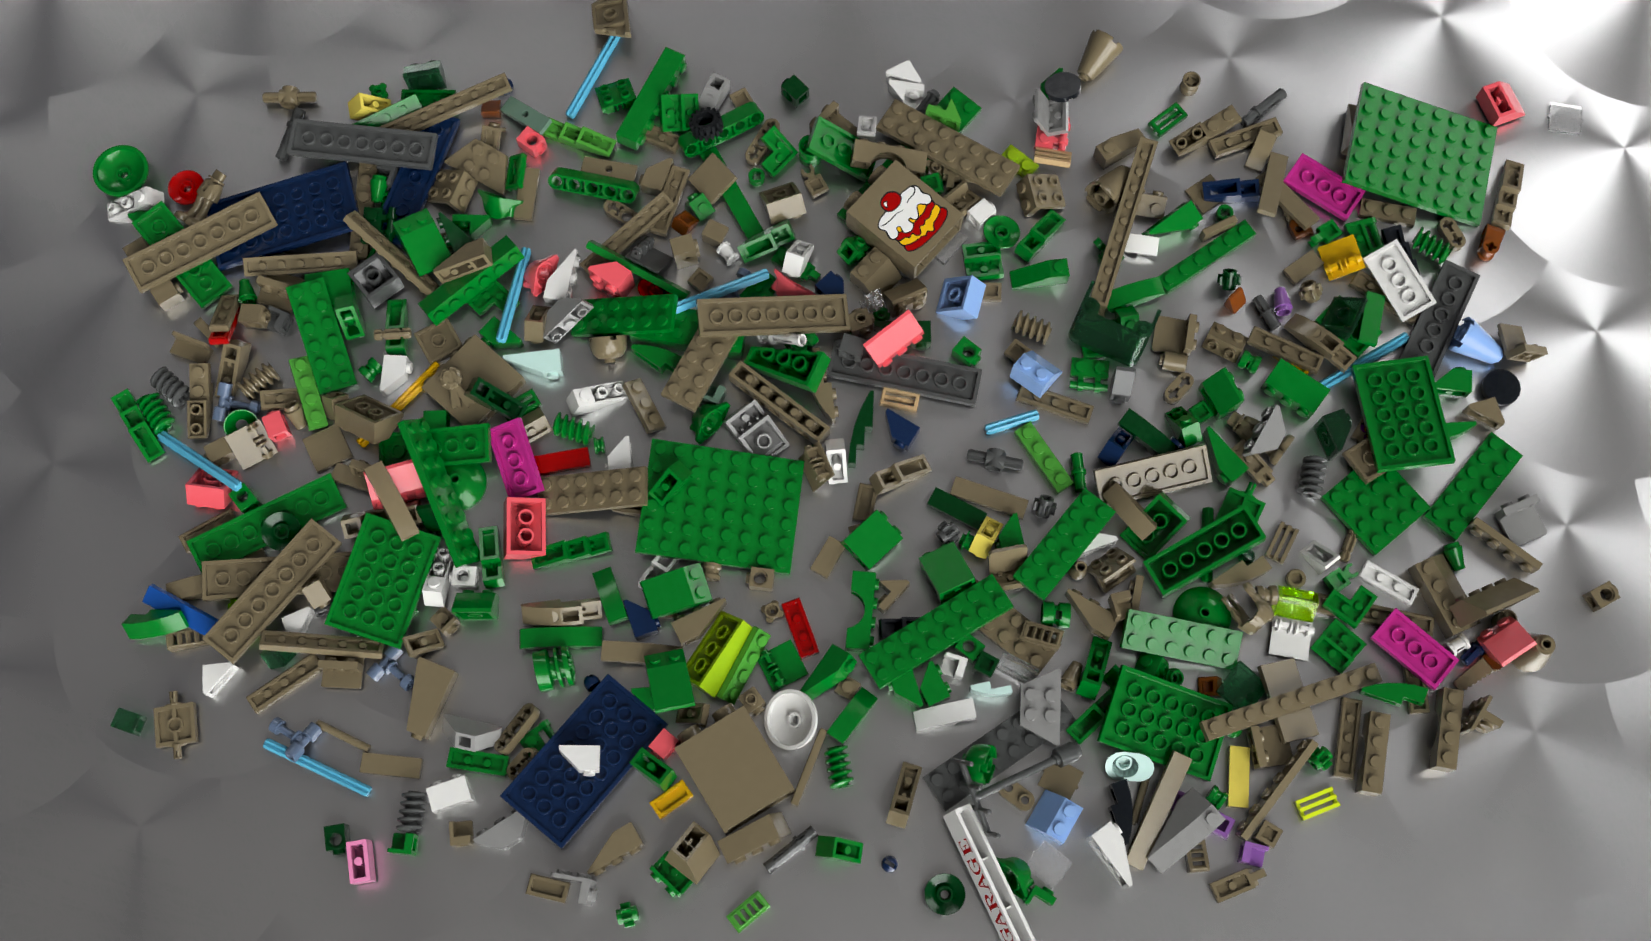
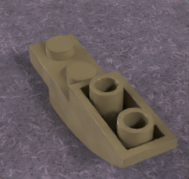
M1231 104L1203 123L1199 122L1174 137L1169 143L1178 157L1208 144L1209 140L1226 134V131L1241 122L1242 118Z
M1295 313L1283 326L1311 351L1315 349L1342 373L1357 359L1355 355L1343 346L1344 342L1321 325L1302 315Z
M820 347L812 348V352L820 351ZM825 372L816 393H812L825 418L831 424H835V418L839 417L838 406H834L833 402L834 399H837L836 388H832L831 382H827Z
M210 363L189 364L190 401H187L188 439L208 438L211 427L214 383H211Z
M600 597L561 602L560 599L521 604L523 624L566 626L584 624V620L603 618Z

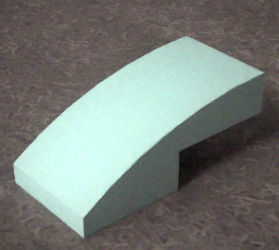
M990 681L970 685L969 687L971 693L985 697L1011 696L1013 693L1011 685L991 689Z

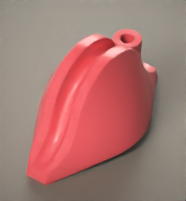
M557 254L533 261L526 267L523 287L531 289V293L535 297L545 291L547 279L555 272L559 261Z
M774 268L777 278L771 288L776 291L777 296L816 295V293L792 281Z

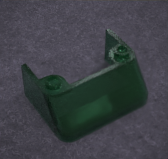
M1092 280L1068 332V337L1072 342L1130 367L1135 366L1147 345L1162 310H1157L1151 323L1138 321L1133 329H1130L1098 315L1100 304L1096 299L1089 297L1095 281Z

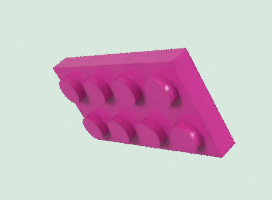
M1304 153L1301 154L1283 181L1290 189L1346 222L1366 192L1363 189L1342 183V176Z
M515 418L491 428V446L508 497L526 498L545 491L522 418Z
M1397 608L1392 610L1370 637L1372 641L1432 690H1435L1459 661L1457 657Z

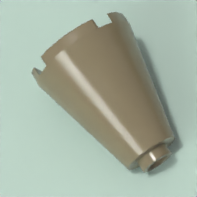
M1093 30L1091 32L1077 70L1080 80L1084 82L1093 81L1121 54L1123 47L1119 42L1115 44L1112 41L1114 37L1101 30Z
M1120 165L1090 182L1085 188V192L1087 191L1088 194L1086 199L1089 204L1099 212L1103 210L1106 211L1105 214L1112 213L1121 200L1130 168Z
M1529 633L1537 645L1511 661V663L1523 672H1535L1542 669L1556 647L1552 637Z

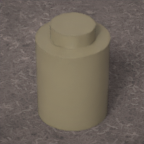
M1164 351L1159 356L1158 365H1161L1163 370L1184 373L1188 355Z

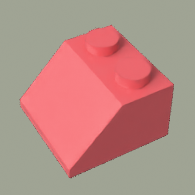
M201 468L185 484L188 505L221 510L226 509L232 501L228 495L232 492V489ZM223 469L235 478H238V471Z
M1510 616L1500 619L1497 625L1485 629L1476 638L1488 657L1502 667L1537 645L1536 641L1520 623Z

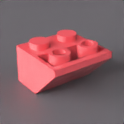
M1498 81L1484 86L1476 96L1482 111L1492 126H1498L1525 116V112L1508 83Z
M616 261L592 265L588 268L592 285L600 291L602 289L606 291L610 298L627 297L635 286L632 272Z

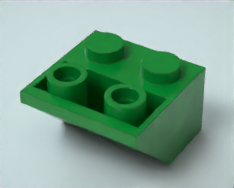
M1226 367L1203 381L1198 388L1205 402L1215 414L1214 418L1216 421L1237 411L1244 401L1242 390L1237 388L1233 374L1230 371L1228 372Z

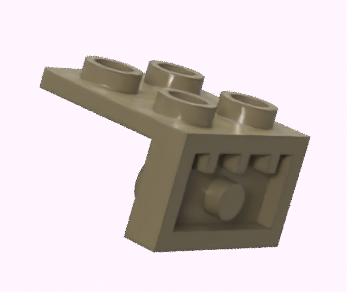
M1503 323L1497 325L1498 336L1502 341L1503 353L1507 360L1531 362L1548 354L1546 347L1526 343L1521 326Z
M1276 725L1254 726L1245 730L1254 770L1284 765L1286 760L1293 756L1290 742L1282 744Z

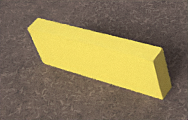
M1229 746L1227 794L1229 795L1227 797V807L1249 808L1250 747Z

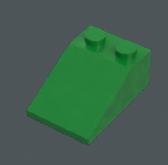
M427 208L392 223L395 234L419 277L432 272L433 269L451 256Z
M1164 492L1159 493L1144 509L1157 523V528L1142 541L1129 526L1120 534L1145 560L1156 555L1191 519Z
M701 563L684 566L640 582L652 619L705 606L712 600Z
M683 648L644 656L655 714L695 706Z

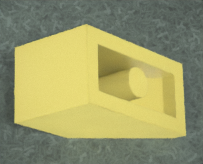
M358 93L348 102L350 119L361 120L390 106L391 100Z
M986 516L968 551L976 557L986 560L988 552L992 549L1004 524Z

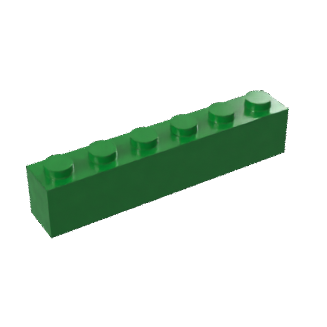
M665 47L616 133L618 143L636 151L640 145L642 146L645 143L647 131L652 130L656 116H660L659 95H671L672 88H675L679 82L680 74L684 73L687 68L684 54Z
M507 235L491 246L492 266L446 282L418 303L435 326L439 325L525 258Z

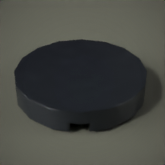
M1069 72L1053 74L1045 82V94L1052 101L1068 102L1069 99H1075L1081 93V81L1079 77Z
M1504 369L1489 372L1481 383V392L1484 398L1495 397L1498 405L1502 407L1514 403L1520 395L1521 386L1519 380L1513 373Z

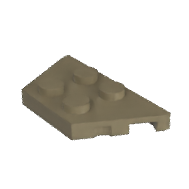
M597 0L591 4L595 34L625 38L632 37L627 0Z
M475 138L444 161V163L456 170L466 171L475 180L501 195H506L505 181L507 178L508 156Z

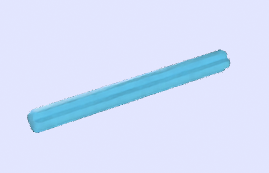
M608 37L565 112L568 118L574 119L621 37Z
M521 248V253L525 258L516 265L496 335V341L499 343L507 341L524 281V273L531 256L530 248Z
M764 268L680 300L677 303L676 314L696 307L697 299L719 298L769 279V272Z
M1403 332L1355 360L1352 365L1375 362L1406 344L1410 337L1406 332ZM1352 365L1344 373L1338 370L1319 381V383L1327 388L1334 386L1352 375Z
M166 431L158 433L157 437L160 442L232 490L238 491L242 488L240 480Z
M270 738L265 740L263 748L288 759L285 755V751L288 749L287 746ZM302 755L297 762H294L367 797L372 790L371 786L306 755Z

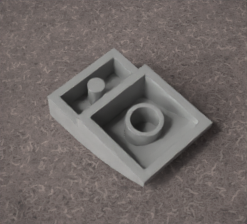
M750 399L722 421L747 453L775 457L790 445L756 399Z

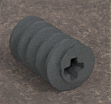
M166 366L158 369L151 377V386L156 388L174 407H181L189 401V387L184 385L183 381H179V378L174 376L173 372L168 371Z
M1306 456L1302 460V472L1300 473L1302 479L1299 480L1300 486L1297 491L1305 497L1322 498V495L1317 493V491H1323V487L1318 486V484H1324V480L1319 477H1325L1326 474L1321 470H1326L1327 466L1322 463L1328 462V460L1320 456Z
M418 791L402 793V797L407 800L400 802L405 808L400 809L399 813L404 816L397 818V821L402 823V825L396 826L395 829L401 832L420 834L416 832V829L422 828V825L418 824L417 821L424 820V817L420 816L419 813L425 812V809L420 807V805L427 804V801L422 799L423 796H428L427 793Z

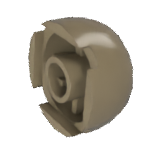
M627 335L589 338L592 354L597 359H604V363L616 362L615 358L622 357L626 352Z

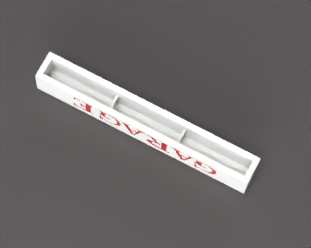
M966 804L944 815L943 818L1001 941H1036L971 804Z

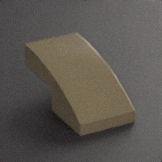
M1260 129L1244 166L1261 173L1277 136Z

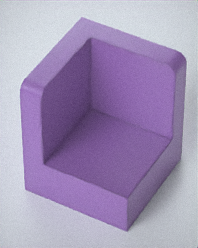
M1243 841L1240 844L1237 862L1261 868L1265 852L1269 850V847Z

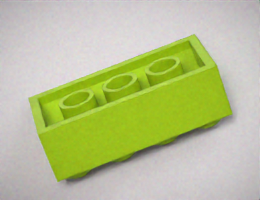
M721 611L687 662L691 685L715 698L753 627L744 620Z

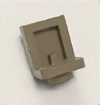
M751 687L738 697L750 716L754 714L756 717L765 710L763 707L766 706V703L755 687Z

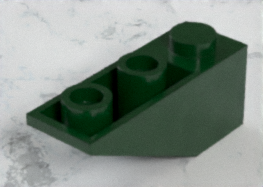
M438 213L439 218H436L440 229L444 228L447 234L443 237L447 246L451 245L454 251L451 255L466 243L474 241L444 214Z

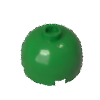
M975 744L968 749L966 754L962 755V759L974 763L972 767L967 766L972 782L982 785L990 783L996 766L992 765L993 758L997 759L995 746Z

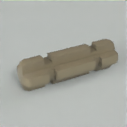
M409 327L402 328V330L400 328L384 329V331L382 329L374 330V339L376 341L383 340V338L385 340L401 339V337L403 339H410L412 336V331Z
M1348 529V535L1345 537L1341 548L1342 551L1339 553L1341 557L1339 561L1344 563L1349 562L1357 541L1356 534L1351 529Z

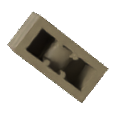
M691 233L669 239L677 270L699 264L698 257L701 256L697 239L692 238Z

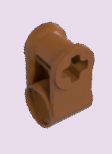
M1490 224L1485 225L1477 250V256L1480 260L1487 262L1494 257V254L1500 248L1505 235V229Z

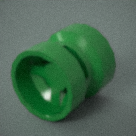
M1244 350L1237 367L1245 368L1249 373L1255 374L1262 357L1253 356L1249 351Z
M371 357L365 366H361L358 371L372 383L378 374H382V366Z

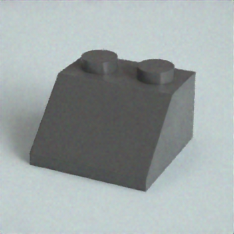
M377 252L347 273L374 309L405 287L399 276Z

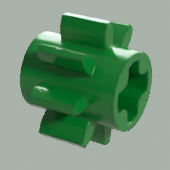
M1317 747L1307 761L1315 770L1318 771L1321 768L1324 771L1333 764L1330 761L1333 755L1326 747Z
M630 902L620 904V909H616L619 925L624 924L625 928L635 926V921L639 920L636 905L631 906Z

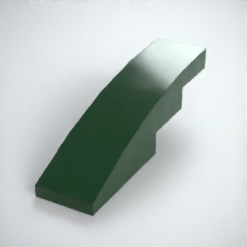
M870 390L855 422L850 442L848 468H856V450H864L865 432H872L874 390Z
M1130 408L1118 423V426L1133 435L1132 438L1146 447L1148 449L1147 452L1151 455L1180 449L1161 431Z

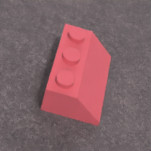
M908 309L865 342L863 346L878 368L882 366L885 368L893 362L892 358L897 354L898 356L904 354L910 344L913 343L915 345L921 341L924 331Z
M412 459L385 466L405 503L409 500L426 497ZM364 472L373 509H383Z
M506 497L503 515V559L524 560L545 556L546 498Z

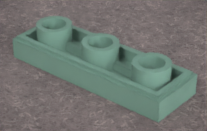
M512 96L509 97L500 109L503 114L526 127L529 126L540 135H543L552 123L549 117Z

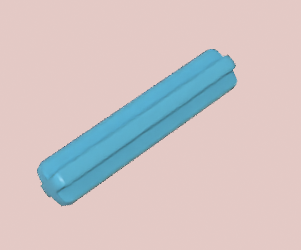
M1034 409L986 424L984 429L987 435L1027 424L1030 421H1036L1039 419V413Z

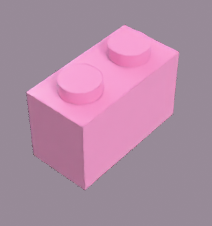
M362 839L346 842L350 884L359 885L375 882L376 872L372 840Z

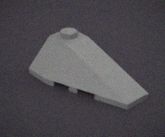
M1191 788L1175 804L1170 818L1167 819L1166 825L1161 835L1158 836L1147 859L1162 874L1209 836L1226 819L1206 798L1194 788Z

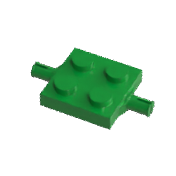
M1249 482L1246 491H1238L1230 487L1214 521L1246 504L1258 522L1266 503L1252 495L1257 485Z

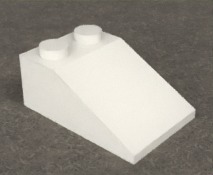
M1110 821L1087 837L1086 840L1123 889L1129 888L1133 883L1124 838L1121 835L1123 832L1116 823L1112 824Z

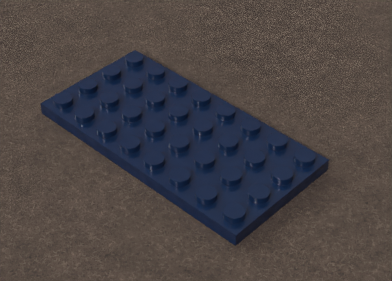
M344 161L222 198L218 204H212L207 214L209 217L260 191L278 226L216 256L218 269L223 271L243 265V258L273 256L352 232L354 230H351L343 219L354 210L359 213L349 166Z
M607 674L500 797L560 849H563L633 766L630 765V761L641 747L648 750V746L663 728L666 729L668 727V723ZM559 745H600V773H595V776L591 777L583 776V773H579L561 755Z

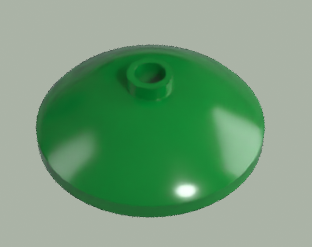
M118 145L105 150L97 158L93 167V179L97 187L105 194L114 197H124L139 190L149 175V164L144 154L137 148L128 145Z
M480 463L445 466L451 480L454 477L459 478L457 482L452 481L451 484L459 497L462 511L475 506L482 499L487 488V476Z
M1202 586L1184 591L1177 598L1172 611V617L1228 629L1232 620L1230 611L1221 600L1223 595L1212 588ZM1206 610L1208 615H1202L1201 611Z

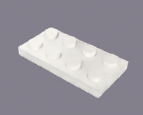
M1397 239L1363 258V261L1401 322L1410 319L1437 303Z

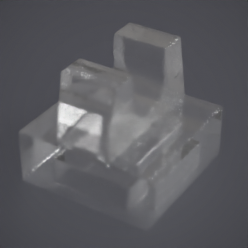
M880 289L872 290L864 295L865 300L859 301L861 308L867 307L870 313L885 307Z

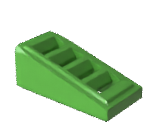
M757 890L726 917L737 932L740 933L771 906ZM755 898L763 906L761 909H759L757 905L754 903L753 900ZM749 903L757 912L754 915L747 907ZM744 909L750 919L746 920L740 911ZM737 914L744 924L740 925L734 916Z

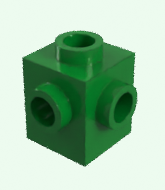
M856 235L845 238L836 252L850 265L860 262L867 255L866 252L870 247L863 238Z

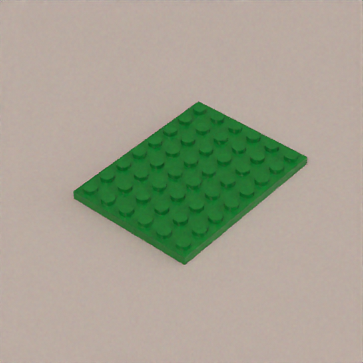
M1364 82L1360 87L1342 183L1478 227L1481 224L1498 127Z
M652 439L648 463V506H642L635 553L701 563L714 562L722 566L750 570L751 567L774 569L775 573L790 575L805 461ZM680 460L693 474L672 498L662 506L649 494V491L668 467Z

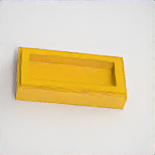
M681 779L649 803L658 817L663 819L694 797L683 779Z

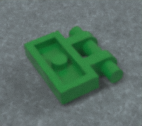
M1072 357L1070 377L1077 378V381H1070L1069 388L1076 389L1077 391L1093 390L1094 393H1100V391L1107 392L1108 384H1101V380L1108 381L1110 361ZM1084 379H1092L1094 383L1084 382Z

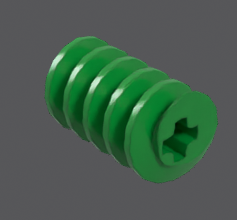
M1421 227L1412 240V249L1419 246L1418 253L1426 250L1425 257L1432 254L1431 260L1434 261L1439 258L1438 265L1442 264L1455 246L1449 249V242L1442 245L1443 238L1436 241V234L1429 237L1430 231L1428 230L1423 234L1424 227Z
M159 393L144 395L136 401L155 435L162 431H170L175 421L174 417H170L171 412L166 411L168 407L163 405L164 400L159 399Z
M558 412L553 423L554 435H561L564 439L568 437L570 441L575 439L577 443L583 441L584 445H588L593 438L595 424L592 428L590 427V421L583 425V419L576 423V417L574 416L569 421L568 414L561 418V412Z
M847 745L827 748L826 750L828 751L824 753V757L830 758L825 761L826 765L831 766L827 769V773H832L828 780L834 782L829 785L830 789L853 786L849 782L854 780V778L847 776V774L852 772V769L846 768V766L851 764V761H845L844 759L849 756V753H843V750L848 748Z

